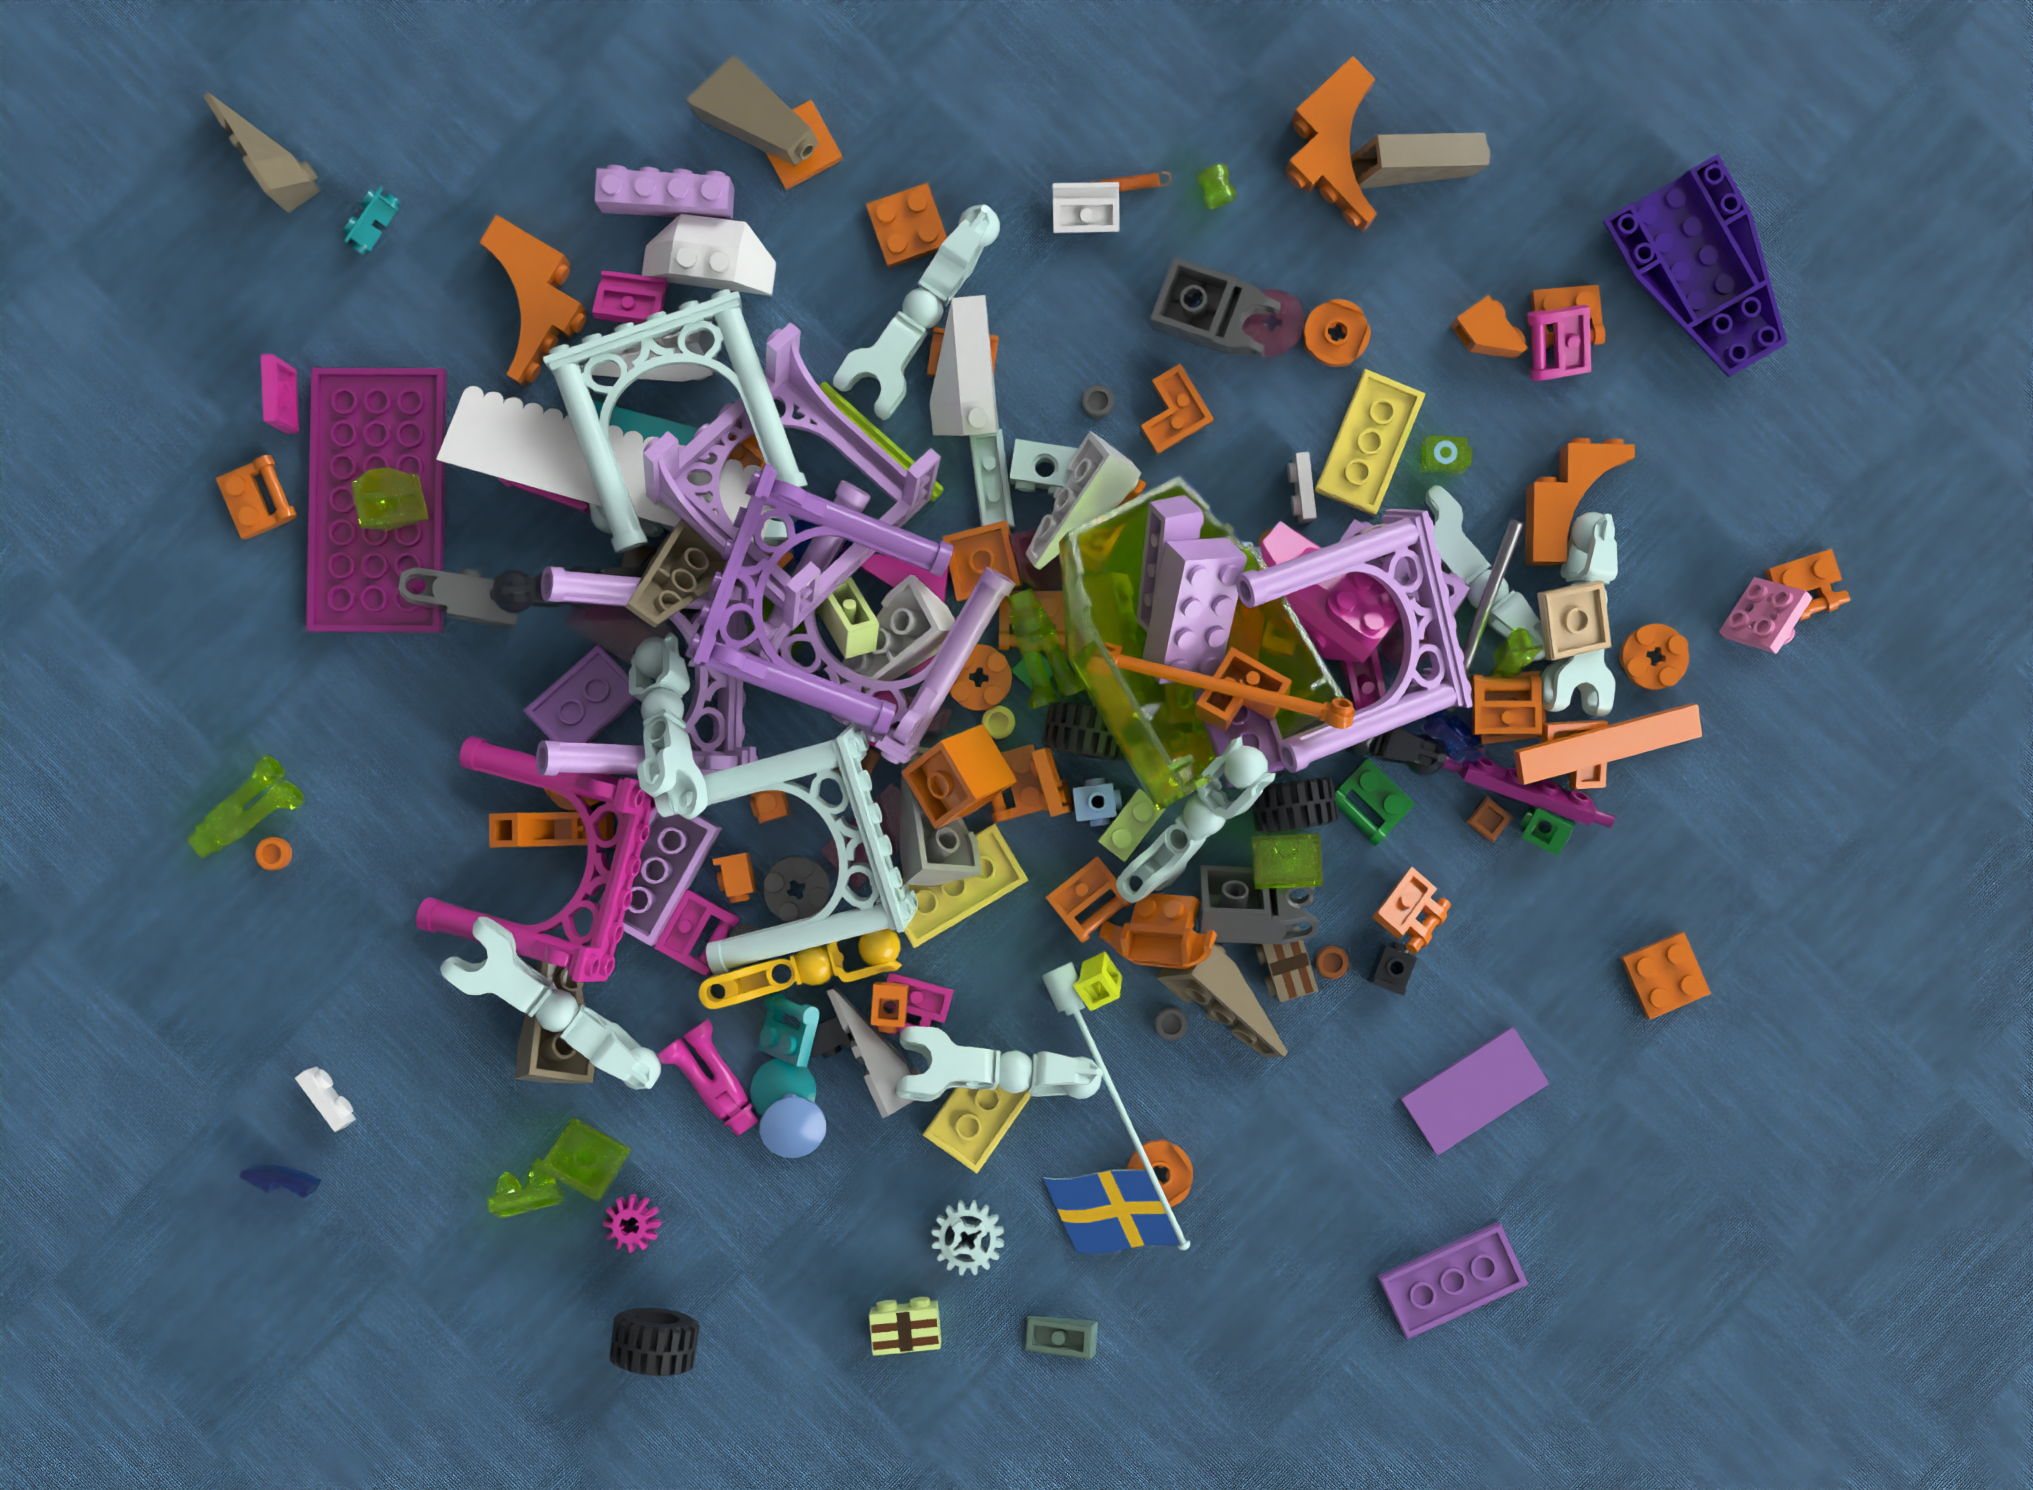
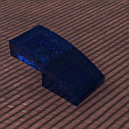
M253 1165L242 1170L238 1176L266 1193L282 1185L303 1198L314 1193L322 1181L305 1172L277 1165Z

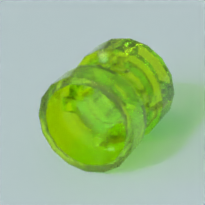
M1226 164L1211 166L1196 175L1199 187L1203 188L1205 192L1203 200L1207 209L1224 206L1237 198L1235 187L1230 185L1228 180L1230 173Z

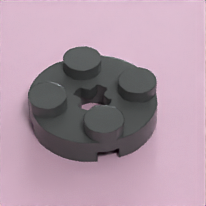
M789 857L776 863L765 877L764 899L774 915L785 922H792L810 917L823 909L829 900L831 884L828 874L817 862L804 857ZM794 880L798 884L804 883L806 885V889L802 891L804 897L798 899L796 895H789L788 890L792 888L791 882Z

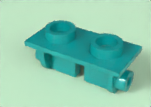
M380 186L377 192L370 188L360 203L365 208L359 219L352 216L342 230V233L347 236L343 243L346 244L351 239L355 242L352 248L362 255L367 251L371 252L372 247L382 234L380 230L372 225L373 222L376 220L387 227L395 213L399 210L397 205L400 200L388 193L386 198L380 194L383 190L382 186Z

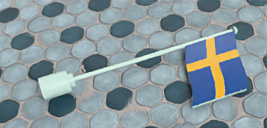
M1072 962L1067 963L1041 977L1058 1013L1065 1010L1067 1016L1074 1014L1097 1066L1102 1069V1077L1145 1169L1108 1170L1074 1178L1043 1177V1180L1076 1252L1086 1254L1109 1253L1144 1245H1178L1177 1247L1180 1250H1187L1190 1246V1241H1186L1079 1011L1085 1008L1083 1000L1073 987V983L1078 981L1079 977Z

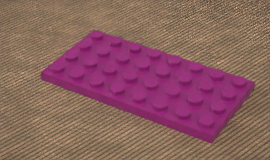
M311 368L306 631L443 633V610L413 605L407 602L399 594L398 587L401 573L411 568L444 571L446 462L436 460L446 436L447 371L444 368ZM412 579L406 585L407 591L412 594H420L426 587L425 582L421 579Z

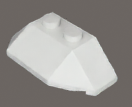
M680 214L646 245L642 276L665 278L668 283L722 290L729 289L730 291L772 296L776 262L746 222Z

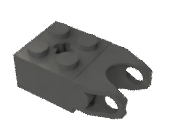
M1174 257L1150 320L1153 329L1228 355L1263 357L1264 345L1254 341L1249 335L1245 334L1242 330V325L1251 315H1279L1281 303L1265 296L1254 285L1237 280V277ZM1196 300H1200L1201 304L1198 307H1189V304H1195Z
M411 568L400 575L399 594L413 605L447 611L446 618L514 629L516 626L518 613H508L499 608L490 596L495 580L481 578L482 572L461 569V573L458 574L425 568ZM412 579H421L425 582L426 587L422 593L412 594L406 589L407 583Z
M1200 865L1197 899L1201 901L1198 910L1199 934H1207V930H1214L1217 934L1215 942L1288 944L1317 935L1318 917L1300 909L1313 903L1314 885L1288 875L1267 873V868ZM1297 889L1307 892V895L1302 898L1289 896L1292 891ZM1303 921L1311 924V927L1306 930H1296L1292 926V924Z

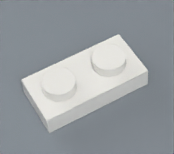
M1309 452L1296 453L1292 458V463L1287 464L1289 483H1294L1296 494L1291 496L1293 516L1298 515L1299 524L1312 523L1317 518Z
M316 1066L303 1071L295 1078L334 1132L347 1127L356 1120L352 1114L353 1108L343 1096H338L332 1087L333 1081L324 1070H319Z

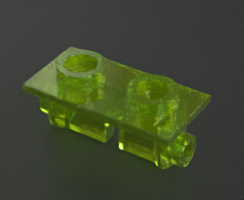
M1514 629L1507 637L1508 640H1505L1495 649L1493 658L1496 666L1489 672V676L1502 674L1503 678H1511L1521 674L1522 669L1527 664L1533 662V658L1543 649V645L1533 646L1530 634L1526 629Z

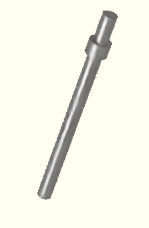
M1510 519L1462 650L1464 655L1463 665L1468 681L1471 677L1469 674L1470 667L1523 527V523ZM1450 706L1445 708V710L1454 712L1456 706Z

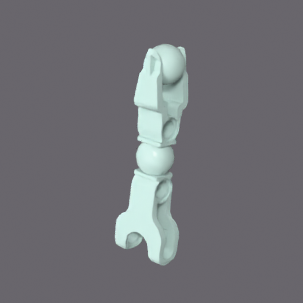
M985 204L975 205L962 213L958 227L941 244L934 259L919 280V288L912 290L906 295L902 303V312L898 311L874 346L860 348L847 355L834 376L833 386L840 391H848L861 378L872 377L878 379L882 390L874 404L876 416L880 419L886 420L890 418L906 396L907 385L904 378V370L927 336L926 329L934 327L941 320L943 307L949 304L965 280L971 275L984 247L990 245L998 236L1000 222L997 214Z
M479 917L474 922L472 931L474 937L487 949V959L481 963L472 964L456 956L446 959L440 966L442 976L462 992L468 995L494 993L518 1010L528 1014V1016L532 1017L535 1014L537 1021L544 1029L552 1032H561L559 1036L561 1039H564L570 1046L588 1058L595 1067L621 1079L627 1087L636 1090L650 1089L657 1081L661 1073V1063L652 1050L641 1047L618 1024L611 1023L583 1004L578 1007L576 999L570 992L562 989H553L554 984L518 957L516 942L512 933L492 919Z

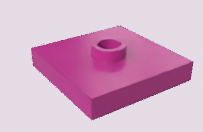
M261 354L263 421L286 434H299L297 370L273 354Z

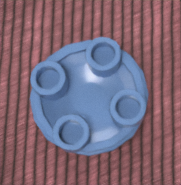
M794 1093L784 1094L780 1100L766 1109L760 1120L759 1133L763 1144L772 1153L784 1158H798L810 1154L820 1146L826 1133V1117L814 1102L798 1097Z

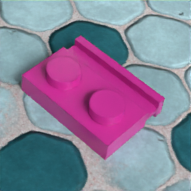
M602 270V279L598 285L592 310L595 319L641 324L647 322L646 318L648 316L663 311L666 299L665 293L669 286L667 279Z

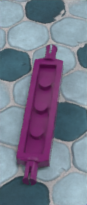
M1446 755V762L1443 768L1458 773L1466 782L1588 826L1594 822L1610 829L1614 824L1615 815L1598 810L1593 805V799H1590L1583 792L1577 790L1571 792L1559 788L1557 784L1547 779L1525 785L1518 782L1516 768L1507 769L1498 766L1492 760L1483 756L1476 758L1467 755L1462 761Z

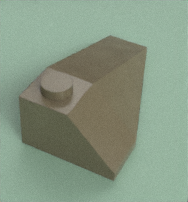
M681 519L662 541L652 557L626 608L655 628L709 592L716 571L722 573L727 560L722 559L720 553Z

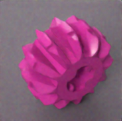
M631 1194L628 1202L623 1197H619L616 1200L617 1207L609 1206L606 1213L611 1218L605 1219L603 1226L612 1228V1230L605 1237L607 1240H611L614 1237L618 1239L615 1249L619 1250L626 1243L628 1253H633L636 1249V1244L640 1249L645 1250L649 1246L648 1240H656L658 1234L654 1229L660 1227L662 1221L652 1218L659 1211L658 1207H652L650 1210L646 1208L650 1200L649 1198L645 1197L638 1204L637 1195ZM631 1217L638 1221L633 1230L627 1226L628 1220Z

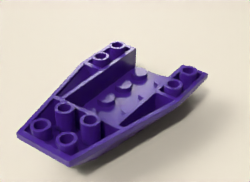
M1719 153L1691 168L1676 180L1634 204L1630 203L1602 220L1634 279L1727 377L1736 374L1788 344L1751 210Z

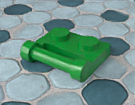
M1365 758L1335 790L1337 807L1368 836L1367 841L1374 847L1387 836L1391 829L1416 804L1369 758ZM1350 790L1383 820L1378 827L1345 797Z

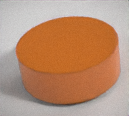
M266 838L256 848V861L266 870H281L290 863L292 848L283 838Z

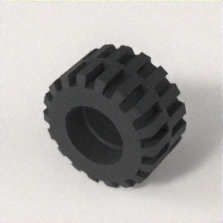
M1065 701L1051 702L1048 706L1041 743L1047 748L1102 760L1119 761L1124 759L1131 719L1123 713Z
M1326 776L1268 785L1251 806L1255 831L1262 834L1332 824L1339 819L1333 779Z
M634 1308L620 1312L614 1317L609 1361L623 1370L642 1375L671 1376L690 1371L694 1368L700 1324L697 1320L684 1313L668 1309Z

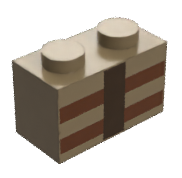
M1292 925L1296 930H1300L1299 926ZM1303 940L1288 944L1254 945L1259 964L1265 963L1268 976L1264 977V983L1269 997L1275 995L1276 1000L1281 1003L1319 991Z

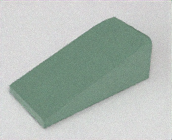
M1028 1316L1025 1350L1090 1360L1096 1354L1098 1322L1083 1319Z

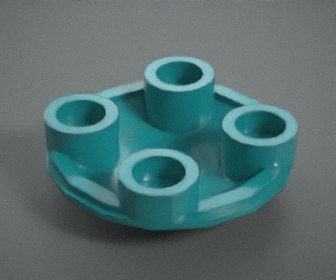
M773 1058L761 1065L753 1076L750 1087L751 1101L761 1116H763L768 1107L780 1100L784 1094L794 1093L798 1097L814 1102L817 1093L816 1078L807 1067L795 1066L779 1058Z

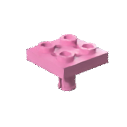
M1754 577L1719 633L1726 639L1777 654L1783 644H1787L1794 638V626L1812 600V597L1805 590Z

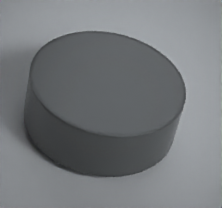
M1097 384L1085 390L1081 405L1084 413L1090 418L1103 419L1112 412L1115 399L1108 387Z
M1165 1007L1156 1014L1154 1027L1161 1038L1167 1041H1176L1185 1035L1188 1029V1020L1180 1009Z

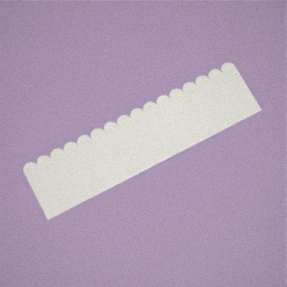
M470 386L464 390L436 460L602 506L569 415L563 420L562 412L553 408L548 409L543 414V408L537 403H529L523 408V402L520 399L511 397L504 401L503 396L498 392H489L484 396L481 388L477 386ZM609 426L610 442L637 517L675 527L681 518L662 500L655 505L646 497L643 451L645 446L655 437H648L643 442L642 435L636 431L627 432L623 436V431L620 427ZM711 455L710 460L703 463L712 465L717 461V458ZM730 459L724 463L719 480L721 502L733 524L740 506L747 508L751 496L745 494L751 475L754 474L755 469L762 470L757 465H749L743 470L741 462L736 459ZM697 471L691 473L687 480L691 484L701 486L708 484L712 477L708 473ZM710 493L701 496L696 495L699 499L704 496V500L707 503H710L713 498ZM764 505L761 515L774 508ZM770 519L764 523V528L761 531L762 540L766 534Z

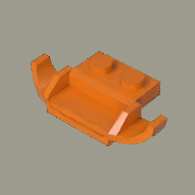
M1150 893L1147 897L1136 902L1130 923H1124V926L1121 927L1105 921L1102 924L1099 937L1114 948L1118 954L1136 965L1190 970L1191 966L1203 962L1210 956L1217 934L1214 930H1207V934H1198L1193 930L1201 903L1196 897Z

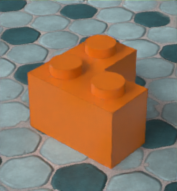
M1231 647L1213 676L1285 695L1290 694L1292 680ZM1205 689L1196 703L1195 716L1225 733L1242 705L1270 721L1274 720L1280 708Z

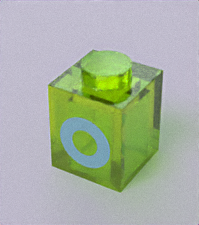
M1427 435L1422 440L1420 473L1460 476L1472 463L1473 450L1472 447H1468V437Z

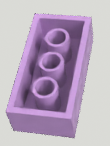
M1228 538L1166 541L1142 657L1143 660L1214 676L1224 660L1238 599L1236 578L1239 574L1244 573L1247 556ZM1154 677L1159 684L1175 683L1174 681Z
M656 807L651 811L648 823L650 833L647 841L642 845L640 853L641 867L639 873L634 877L631 887L632 901L629 908L625 910L622 922L625 932L650 946L657 944L684 893L691 886L723 827L701 815H697L692 819H686L680 814L662 817ZM603 892V894H602L600 900L598 901V904H599L600 906H601V903H602V899H603L604 892Z

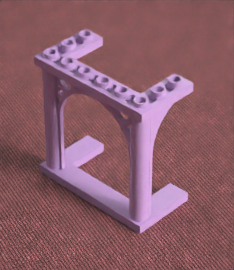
M791 322L782 330L780 328L776 329L766 341L765 378L773 400L778 399L785 405L786 411L780 418L783 428H795L811 432L834 446L896 502L879 520L901 528L931 499L941 457L930 448L906 471L846 417L819 388L808 372L799 353L801 331ZM741 397L735 403H727L720 410L718 418L710 425L708 423L702 425L688 445L678 447V439L667 431L661 438H653L643 451L646 497L655 505L662 500L721 555L727 540L731 539L734 541L738 532V528L733 526V522L728 517L721 502L719 492L721 471L731 452L741 442L755 434ZM794 407L798 409L796 414L802 415L803 418L798 420L792 418ZM733 435L737 437L735 441L729 440ZM711 455L717 458V461L712 465L703 463L709 461ZM701 471L708 473L712 480L706 485L698 486L691 484L687 477L693 472ZM710 493L713 498L710 503H707L704 500V496L699 499L696 495L701 496ZM750 541L742 566H755L762 557L767 560L770 557L760 551ZM854 543L822 574L821 570L810 561L793 578L776 564L766 583L764 595L783 611V622L793 631L876 551ZM761 572L750 576L754 580L755 586Z

